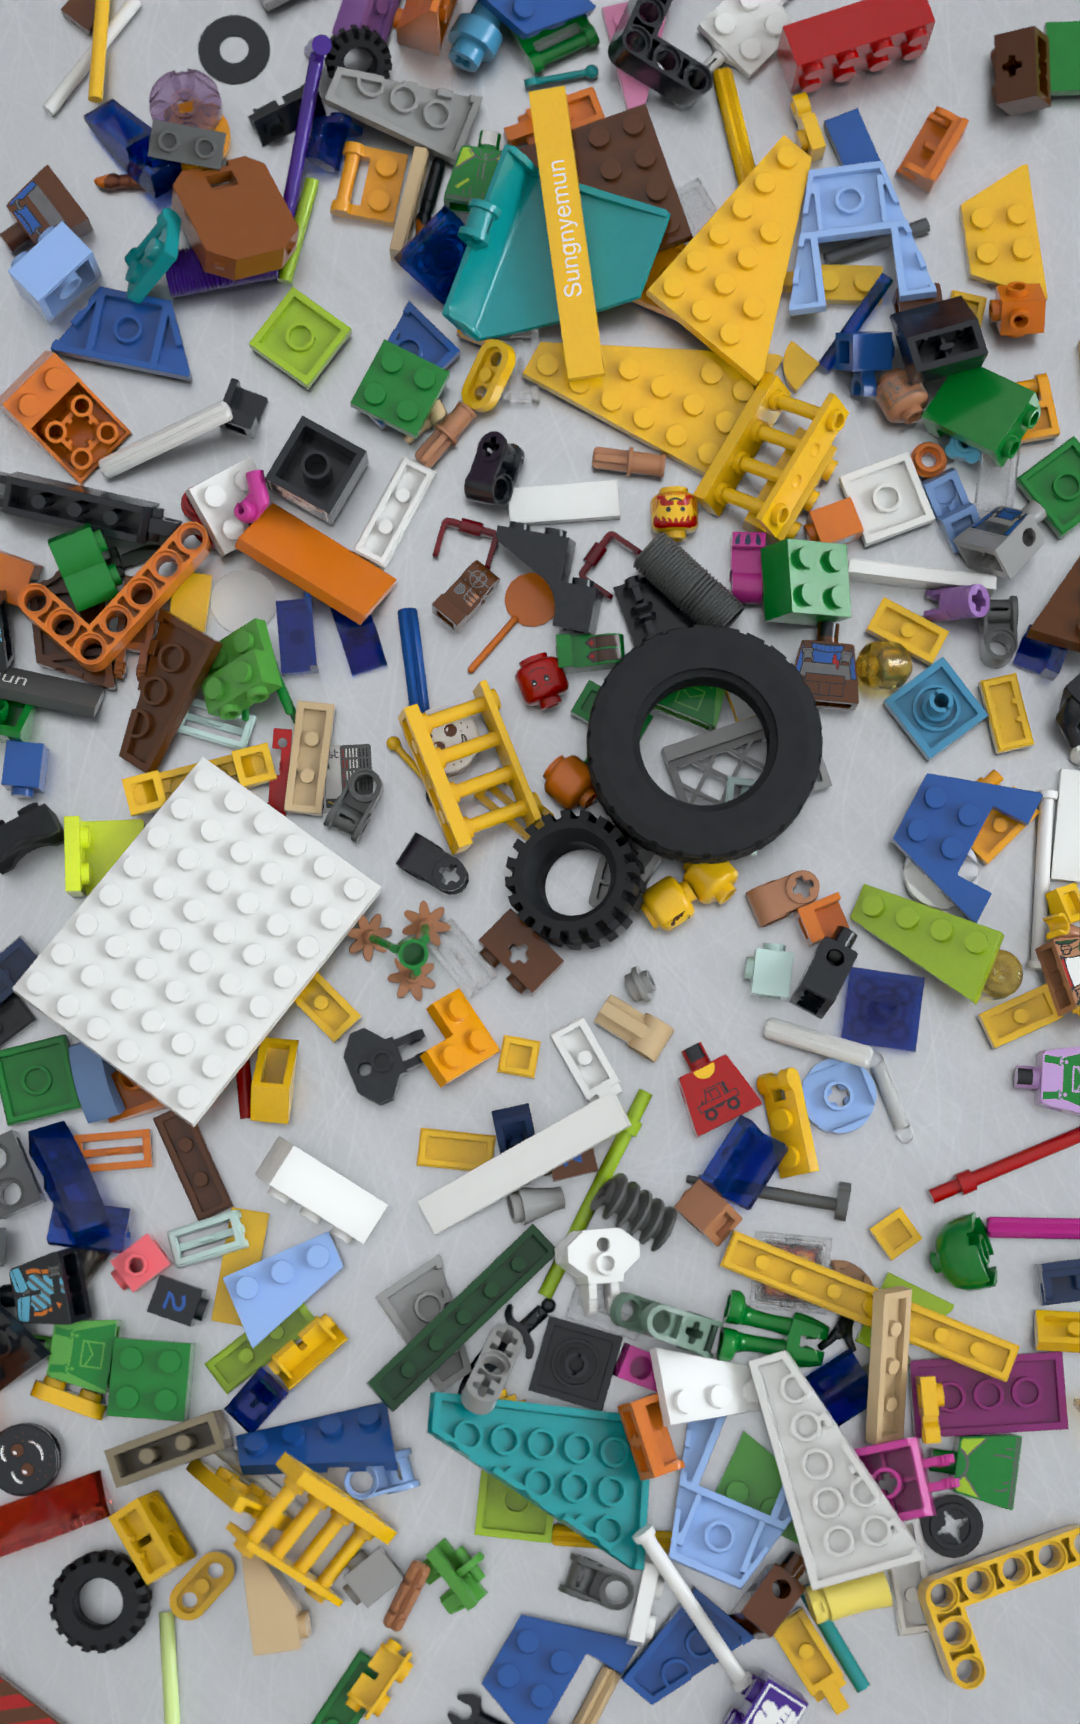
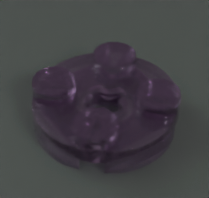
M187 69V71L177 73L175 70L167 72L155 82L150 91L149 111L152 120L213 131L221 120L223 104L217 85L208 75L201 71ZM189 99H192L194 101L192 104L193 110L189 113H180L178 101L187 102Z

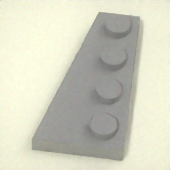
M338 66L322 104L414 147L427 148L429 154L455 165L460 148L465 145L483 97L476 95L468 97L454 94L452 90L438 88L437 90L417 86L418 83L405 80L397 82L385 79L381 75Z

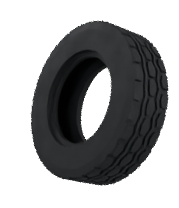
M694 625L693 628L683 626L667 630V633H659L643 641L642 645L635 646L621 658L618 664H615L604 679L602 686H600L593 702L587 729L586 748L589 775L598 800L606 814L613 820L612 822L625 835L632 838L633 842L647 851L650 850L655 852V855L672 861L675 859L681 861V863L715 864L724 863L727 860H737L762 849L780 836L799 815L812 792L821 765L823 747L819 710L815 706L816 701L809 685L805 684L803 681L804 677L794 664H790L786 660L787 657L772 645L769 647L764 644V640L748 632L747 634L740 633L739 629L726 626L718 628L713 625ZM710 686L733 693L747 703L757 715L763 727L767 745L766 762L763 772L746 792L733 800L716 805H695L680 801L662 790L645 768L640 752L642 726L649 713L661 700L684 688Z

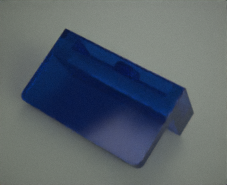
M307 592L303 593L304 599L276 601L282 676L319 673L314 602L312 595Z
M740 1115L700 1179L722 1198L746 1210H750L784 1158L788 1147L785 1143L764 1134L751 1119Z
M54 1199L46 1238L47 1243L54 1246L122 1253L126 1237L130 1238L133 1225L130 1208Z
M850 1348L806 1376V1379L838 1427L867 1409L869 1377Z

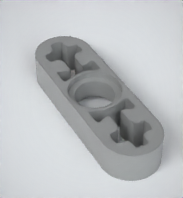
M499 1324L492 1328L461 1394L463 1405L472 1413L484 1415L493 1410L523 1345V1337L516 1328L507 1324ZM501 1341L508 1344L504 1353L497 1350ZM489 1363L497 1366L501 1374L490 1373L483 1364ZM481 1385L488 1388L484 1397L477 1394Z

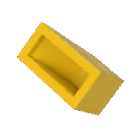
M265 1037L261 1042L251 1084V1121L289 1123L299 1040Z

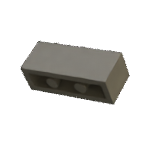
M216 1410L107 1449L104 1453L115 1486L118 1488L231 1448L234 1444L223 1411Z

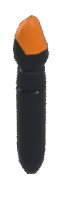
M435 157L431 164L420 204V212L416 215V236L419 238L429 231L432 223L431 215L436 204L445 170V161L439 157Z

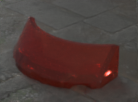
M101 1470L0 1506V1557L79 1529L114 1514L115 1511Z

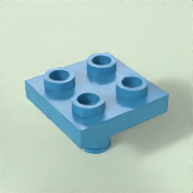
M944 657L940 658L883 701L885 707L927 761L988 717L987 712Z

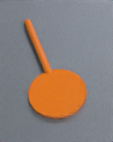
M537 573L519 575L510 583L505 594V606L511 619L467 668L469 673H473L516 623L527 627H537L545 625L554 617L555 602L553 593L548 583Z

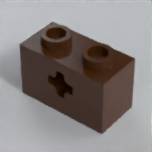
M1036 26L994 35V49L991 51V62L995 69L996 83L992 86V96L995 104L1010 116L1051 107L1049 37Z
M511 908L478 940L479 945L483 948L479 954L494 969L498 965L504 968L510 974L506 981L521 995L527 991L533 996L564 965V960L530 927L523 923ZM512 947L518 951L523 947L527 949L525 953L527 961L525 963L517 960L515 963L510 961L512 958L510 949Z

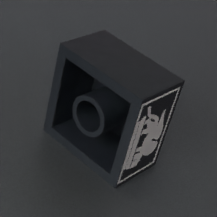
M302 415L265 477L268 490L332 525L369 463L367 451Z

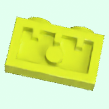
M64 816L65 892L71 897H87L145 828V822L142 819L83 821L80 816Z

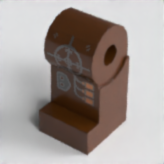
M476 560L444 594H441L432 603V613L458 634L486 602L485 600L494 591L501 579L480 561Z

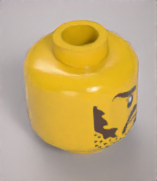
M666 876L647 888L645 894L642 893L644 902L641 909L655 930L661 927L665 931H671L694 915L695 908L691 902L697 899L686 880L678 883L674 877Z

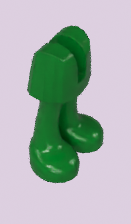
M730 1290L723 1313V1323L746 1325L784 1335V1339L756 1336L723 1327L718 1338L717 1360L730 1362L735 1354L739 1352H756L771 1355L785 1350L789 1352L799 1368L822 1366L825 1352L814 1350V1348L806 1345L805 1347H800L801 1336H807L806 1339L827 1341L829 1326L799 1312H795L792 1317H784L755 1310L746 1304L745 1296L741 1291Z

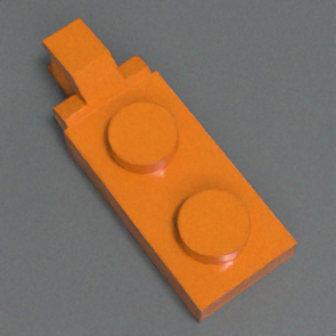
M594 87L567 95L571 130L605 118ZM531 108L525 109L524 114L518 116L519 123L504 128L503 136L506 144L517 147L526 143L527 145L535 143Z

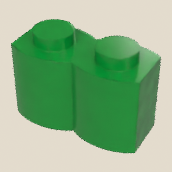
M87 523L48 539V545L77 612L113 599L119 593L117 586L122 585L123 582L115 563L111 565L106 563L102 552L109 549L100 529L93 531L90 523Z

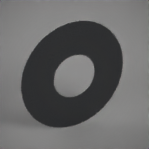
M228 15L213 21L206 27L199 40L198 55L203 68L213 78L225 83H243L253 79L264 69L270 55V43L266 32L257 22L241 15ZM229 36H240L248 44L247 56L238 63L227 62L220 54V45Z

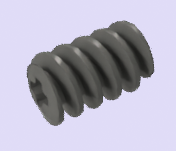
M618 1173L610 1178L598 1190L590 1205L591 1211H596L601 1205H604L602 1218L605 1220L609 1219L614 1213L617 1214L614 1223L616 1228H620L624 1223L629 1222L626 1231L629 1235L633 1236L638 1230L642 1231L638 1240L640 1244L643 1245L651 1238L654 1239L651 1251L660 1249L666 1243L677 1219L675 1208L672 1206L665 1207L664 1201L660 1198L652 1199L653 1195L649 1190L640 1191V1185L637 1182L631 1181L628 1183V1177L624 1173Z

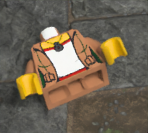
M1061 912L1043 918V922H1046L1049 926V933L1046 934V939H1056L1036 948L1035 951L1058 1017L1072 1011L1073 1014H1078L1080 1018V927L1069 924L1066 915Z

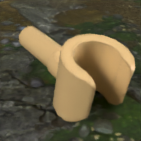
M439 399L435 403L418 437L435 424L440 425L447 417L448 413ZM408 435L404 437L409 445L415 440Z

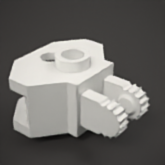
M621 1228L571 1231L554 1248L555 1264L572 1275L575 1279V1285H580L581 1300L585 1315H595L597 1312V1284L603 1283L604 1303L607 1313L610 1314L611 1304L614 1298L620 1294L619 1282H624V1273L640 1258L639 1241Z

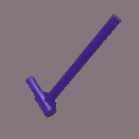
M326 35L315 36L308 41L304 48V53L309 58L283 195L293 217L296 211L324 57L330 52L332 47L331 40Z

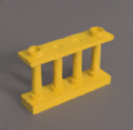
M765 372L693 496L708 513L718 517L728 503L756 513L755 519L770 536L776 538L782 527L788 522L793 508L836 435L845 425L849 412L838 397L829 392L821 407L790 397L792 393L777 375ZM783 410L813 420L803 438L772 428ZM766 441L794 451L785 469L754 459L763 442ZM746 472L776 483L766 501L735 490Z
M487 680L479 682L472 691L475 699L429 715L425 712L421 713L417 703L403 708L397 717L452 856L466 851L472 845L473 841L471 838L474 837L476 832L523 816L527 827L531 824L535 826L541 819L540 813L543 812L541 800L536 792H531L500 715L501 702L495 689H490ZM478 713L482 714L489 733L442 750L440 747L435 748L430 736L433 729ZM495 747L503 766L502 768L457 784L448 781L444 771L447 763ZM509 781L517 802L470 819L467 816H462L457 804L460 803V798Z
M284 1452L275 1464L287 1475L283 1480L285 1485L248 1532L232 1522H229L225 1528L237 1539L233 1546L247 1558L252 1559L254 1555L259 1556L306 1586L304 1588L305 1592L317 1602L322 1604L327 1599L340 1607L344 1601L330 1588L366 1540L371 1542L375 1536L388 1545L397 1532L377 1513ZM307 1491L309 1494L306 1497L309 1500L274 1545L270 1547L261 1541L296 1495H302ZM328 1506L331 1507L330 1513L332 1516L296 1562L285 1557L319 1511H325ZM351 1522H354V1532L319 1577L310 1573L309 1569L344 1525L348 1527Z

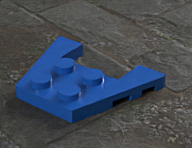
M927 773L891 841L924 875L928 876L950 902L952 901L967 920L977 923L992 893L958 875L964 860L991 809L1027 826L1043 794L1035 791Z
M521 1615L481 1685L514 1724H547L586 1655L591 1656L622 1675L637 1646L626 1644L627 1638Z

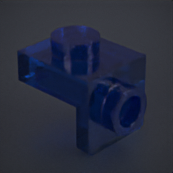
M332 112L330 116L314 117L305 158L328 173L339 172L346 138L361 137L363 128L352 122L350 116L341 112Z

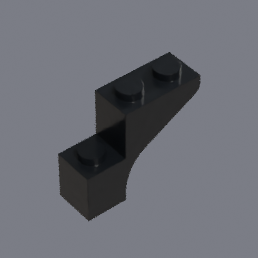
M510 521L509 527L498 525L496 531L497 540L541 576L550 586L555 602L552 626L559 630L595 635L603 592L594 587V581L573 577L572 583H568L576 542L566 537L567 531L545 527L544 533L531 531V525Z

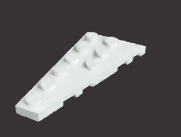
M784 1350L748 1361L812 1591L927 1559L789 1352Z

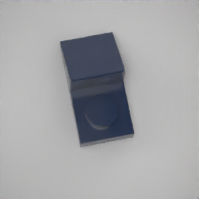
M529 1103L491 1111L500 1154L535 1135Z

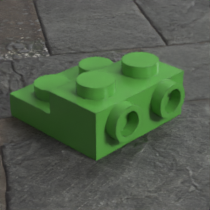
M255 618L219 641L223 643V646L208 672V677L205 678L201 685L209 715L220 717L223 720L235 719L242 714V711L255 703L267 700L271 693L282 687L266 621Z

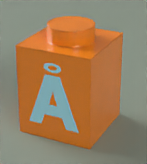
M851 497L810 511L806 519L807 524L803 525L808 541L849 544L860 540L864 532Z

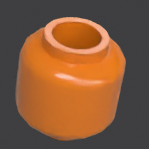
M563 755L559 756L548 766L543 774V778L546 780L544 784L545 792L566 810H574L579 806L585 809L597 798L589 775L588 765L575 755H570L566 758Z

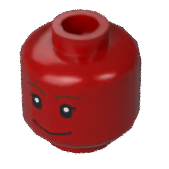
M543 652L528 657L519 663L520 669L515 674V680L527 705H540L541 710H547L562 703L560 696L568 691L569 682L564 670L558 667V658L548 657L547 653Z

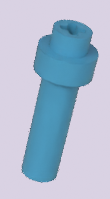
M476 1L470 13H462L457 17L448 34L449 42L452 45L448 54L449 59L457 67L469 72L477 71L481 62H491L503 42V36L499 31L502 21L479 1Z

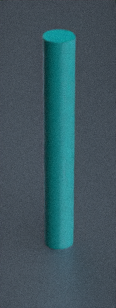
M807 1583V1584H805L804 1586L807 1587V1586H810L811 1584H810V1583ZM803 1593V1594L801 1595V1599H802V1601L804 1602L805 1606H806L807 1609H808V1606H807V1603H806V1600H805V1597H804V1593ZM830 1620L817 1624L856 1692L859 1693L870 1686L869 1681L835 1624Z

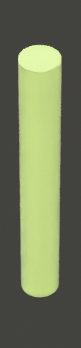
M172 1611L159 1612L164 1722L165 1724H180L175 1618Z

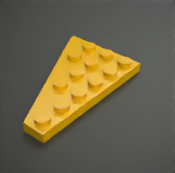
M785 135L774 145L646 292L647 297L754 386L763 377L812 160L811 156Z
M539 343L522 373L523 378L659 453L666 454L670 459L703 477L758 384L754 386L714 351L601 345L605 376L569 382L563 343ZM768 354L763 375L765 372L775 374L783 357L778 354Z

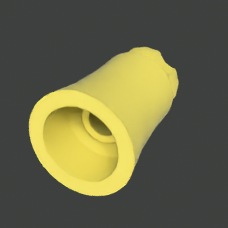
M883 1571L813 1591L810 1585L803 1592L810 1615L816 1624L827 1620L833 1622L850 1615L893 1606L891 1592Z

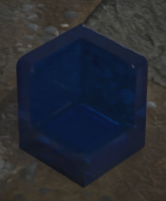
M1029 624L1023 632L1012 664L1014 667L1053 681L1060 673L1068 649L1027 638L1026 635L1032 626Z

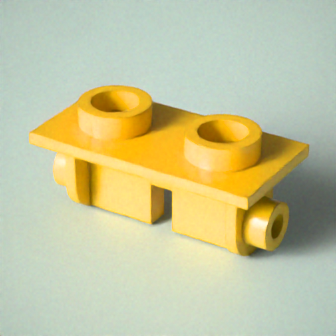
M326 1313L321 1317L315 1316V1319L298 1333V1336L302 1339L298 1345L291 1339L278 1352L271 1355L272 1360L267 1365L281 1378L289 1390L294 1388L348 1340L334 1320Z
M389 1638L386 1644L383 1642L380 1644L379 1649L367 1665L379 1674L375 1681L362 1672L351 1690L346 1694L349 1698L345 1704L358 1713L361 1707L368 1710L363 1716L366 1720L369 1719L371 1714L376 1717L380 1716L391 1700V1697L386 1692L394 1681L401 1684L414 1666V1664L408 1661L412 1653L408 1651L404 1657L401 1656L399 1651L402 1646Z

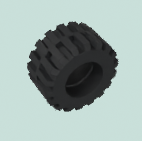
M113 1550L89 1552L67 1565L61 1571V1575L55 1580L52 1586L54 1591L49 1598V1604H52L53 1611L50 1612L51 1620H56L58 1625L56 1631L60 1636L64 1634L68 1638L66 1643L72 1647L78 1645L82 1647L81 1651L83 1652L97 1651V1654L106 1653L112 1649L116 1650L134 1638L145 1625V1620L151 1611L149 1604L152 1599V1590H148V1586L134 1562L132 1563L127 1559V1555L123 1553L115 1554ZM95 1578L111 1581L117 1586L122 1595V1611L117 1619L108 1624H98L91 1621L85 1616L80 1606L81 1589L88 1581Z

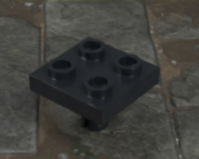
M549 1316L528 1390L602 1411L623 1337Z

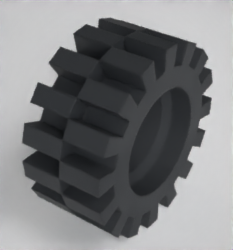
M355 24L350 25V30L345 31L344 27L338 30L339 35L337 37L332 35L330 38L332 43L331 50L326 54V58H324L331 80L338 66L346 68L344 65L345 57L349 51L355 48H363L372 55L371 66L365 72L381 75L385 79H389L388 72L392 70V57L384 38L382 39L380 33L375 29L372 32L369 26L363 25L361 29L357 28Z

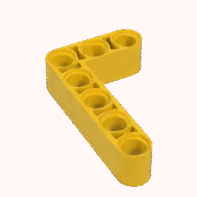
M1080 1524L1067 1525L927 1576L920 1582L917 1590L918 1599L943 1672L951 1683L963 1689H975L982 1684L986 1675L985 1664L965 1607L1079 1566L1080 1553L1076 1551L1074 1541L1076 1536L1080 1534ZM1045 1545H1049L1053 1551V1557L1049 1564L1043 1566L1039 1561V1551ZM1014 1558L1018 1566L1017 1572L1013 1577L1007 1579L1003 1574V1564L1006 1560ZM978 1571L982 1576V1583L979 1589L971 1592L967 1587V1578L970 1573ZM943 1584L946 1589V1597L943 1602L935 1605L931 1600V1590L934 1586ZM950 1622H956L959 1626V1634L955 1640L947 1642L944 1638V1628ZM969 1659L972 1664L971 1674L966 1679L960 1680L957 1676V1666L961 1661Z

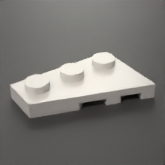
M657 1347L649 1349L664 1426L762 1410L749 1366Z

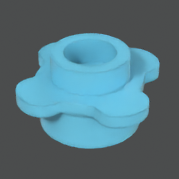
M951 436L949 444L944 448L948 458L966 461L969 464H974L980 459L979 449L970 445L963 447L961 445L962 441Z

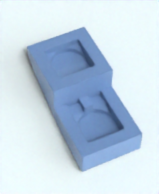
M951 467L921 482L939 528L951 550L957 553L959 550L953 539L980 520L975 504L969 502L957 470Z
M81 1042L72 1044L68 1047L71 1071L77 1095L88 1124L121 1114L126 1108L111 1076L117 1069Z

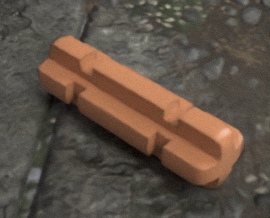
M419 1560L412 1561L383 1619L385 1627L391 1628L395 1632L402 1630L429 1576L430 1567Z

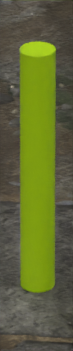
M306 177L294 218L299 227L297 248L284 267L280 269L278 281L283 284L291 285L319 185V181L315 178Z

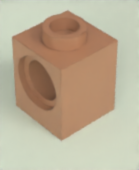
M700 1179L683 1193L680 1201L674 1206L690 1225L717 1247L743 1220L727 1201Z

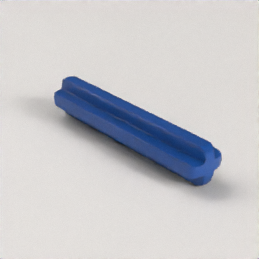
M408 607L398 610L409 706L418 703L421 713H424L430 707L418 613L416 608Z

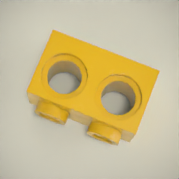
M158 1490L136 1498L108 1517L146 1585L168 1576L196 1557Z

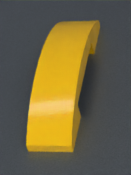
M268 743L231 751V755L208 760L247 789L277 779ZM197 763L163 772L156 770L121 779L131 816L158 812Z

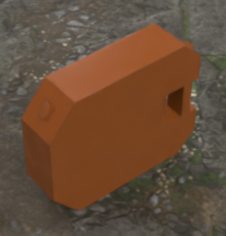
M242 156L226 160V166H222L221 170L210 169L202 171L201 167L181 171L174 182L171 207L180 216L181 227L204 272L236 281L282 269L296 250L299 227L265 163ZM223 182H229L228 184H223V185L211 187V185H215V184H219V183H223Z

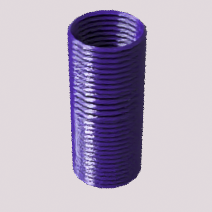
M191 247L178 249L177 260L165 273L172 298L174 296L177 298L178 296L181 297V295L185 296V294L188 296V294L192 295V293L195 294L196 292L199 294V292L212 291V289L216 290L218 288L220 290L225 287L231 288L236 285L242 286L243 284H253V282L257 283V281L260 283V281L264 282V280L267 281L268 279L271 281V279L279 278L278 270L236 281L204 272Z

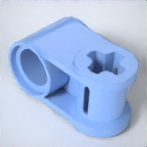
M411 1447L395 1451L402 1474L401 1480L398 1478L397 1471H385L384 1466H369L366 1471L373 1478L372 1486L365 1492H358L350 1484V1479L354 1472H350L348 1469L344 1477V1487L347 1493L353 1498L362 1500L420 1486L419 1479L414 1478L409 1455L412 1454Z

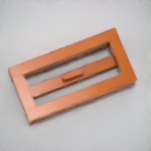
M151 1129L74 1135L77 1174L153 1167ZM136 1138H142L143 1145L83 1150V1143ZM138 1153H143L144 1160L84 1165V1158Z

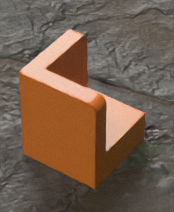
M839 892L798 908L795 911L794 915L808 947L819 944L824 936L832 938L837 926L849 928L839 904L841 900Z

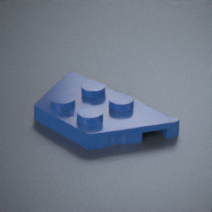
M477 0L523 40L538 35L544 29L552 30L563 26L566 21L580 16L588 17L596 8V5L590 0Z
M100 286L90 297L88 305L83 310H79L70 321L71 326L59 340L55 339L51 344V351L58 355L187 381L191 379L175 311L170 300L146 296L138 304L126 298V291Z

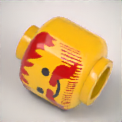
M668 486L659 489V494L655 495L650 501L651 529L656 534L666 532L671 539H674V542L686 541V535L697 530L699 526L698 501L693 494L688 492V488Z

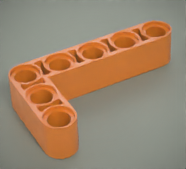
M189 521L180 525L90 624L84 621L48 588L38 583L28 584L21 589L18 594L19 607L32 624L84 669L90 672L102 671L108 667L207 558L211 551L207 530L198 522ZM198 535L203 540L198 548L187 549L183 546L187 537ZM173 562L177 564V571L172 576L163 577L158 574L159 568L164 563ZM145 589L153 593L151 600L146 604L141 605L133 601L135 594L140 590ZM37 596L46 598V604L41 610L31 611L28 609V604L32 598ZM116 617L127 619L125 629L120 632H112L108 629L109 623ZM70 620L74 622V628L71 633L64 636L56 634V627L61 621ZM97 644L102 646V653L98 658L87 660L83 657L84 651L89 645Z

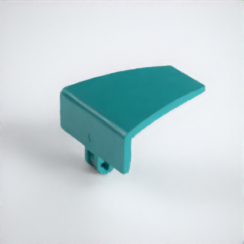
M505 144L485 199L472 198L469 201L467 207L470 210L465 225L460 226L457 236L467 247L442 311L443 316L465 336L475 341L503 337L560 323L539 168L518 148ZM579 183L596 311L600 312L641 298L668 225L670 213L663 208Z

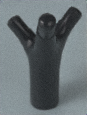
M840 1315L834 1328L829 1333L827 1341L823 1340L820 1342L818 1348L822 1351L837 1339L842 1338L845 1340L849 1352H855L856 1346L853 1341L854 1321Z

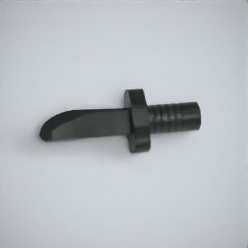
M155 544L145 545L119 555L116 547H111L108 550L110 558L105 560L107 565L115 563L120 577L124 578L126 575L125 567L149 560L161 546Z

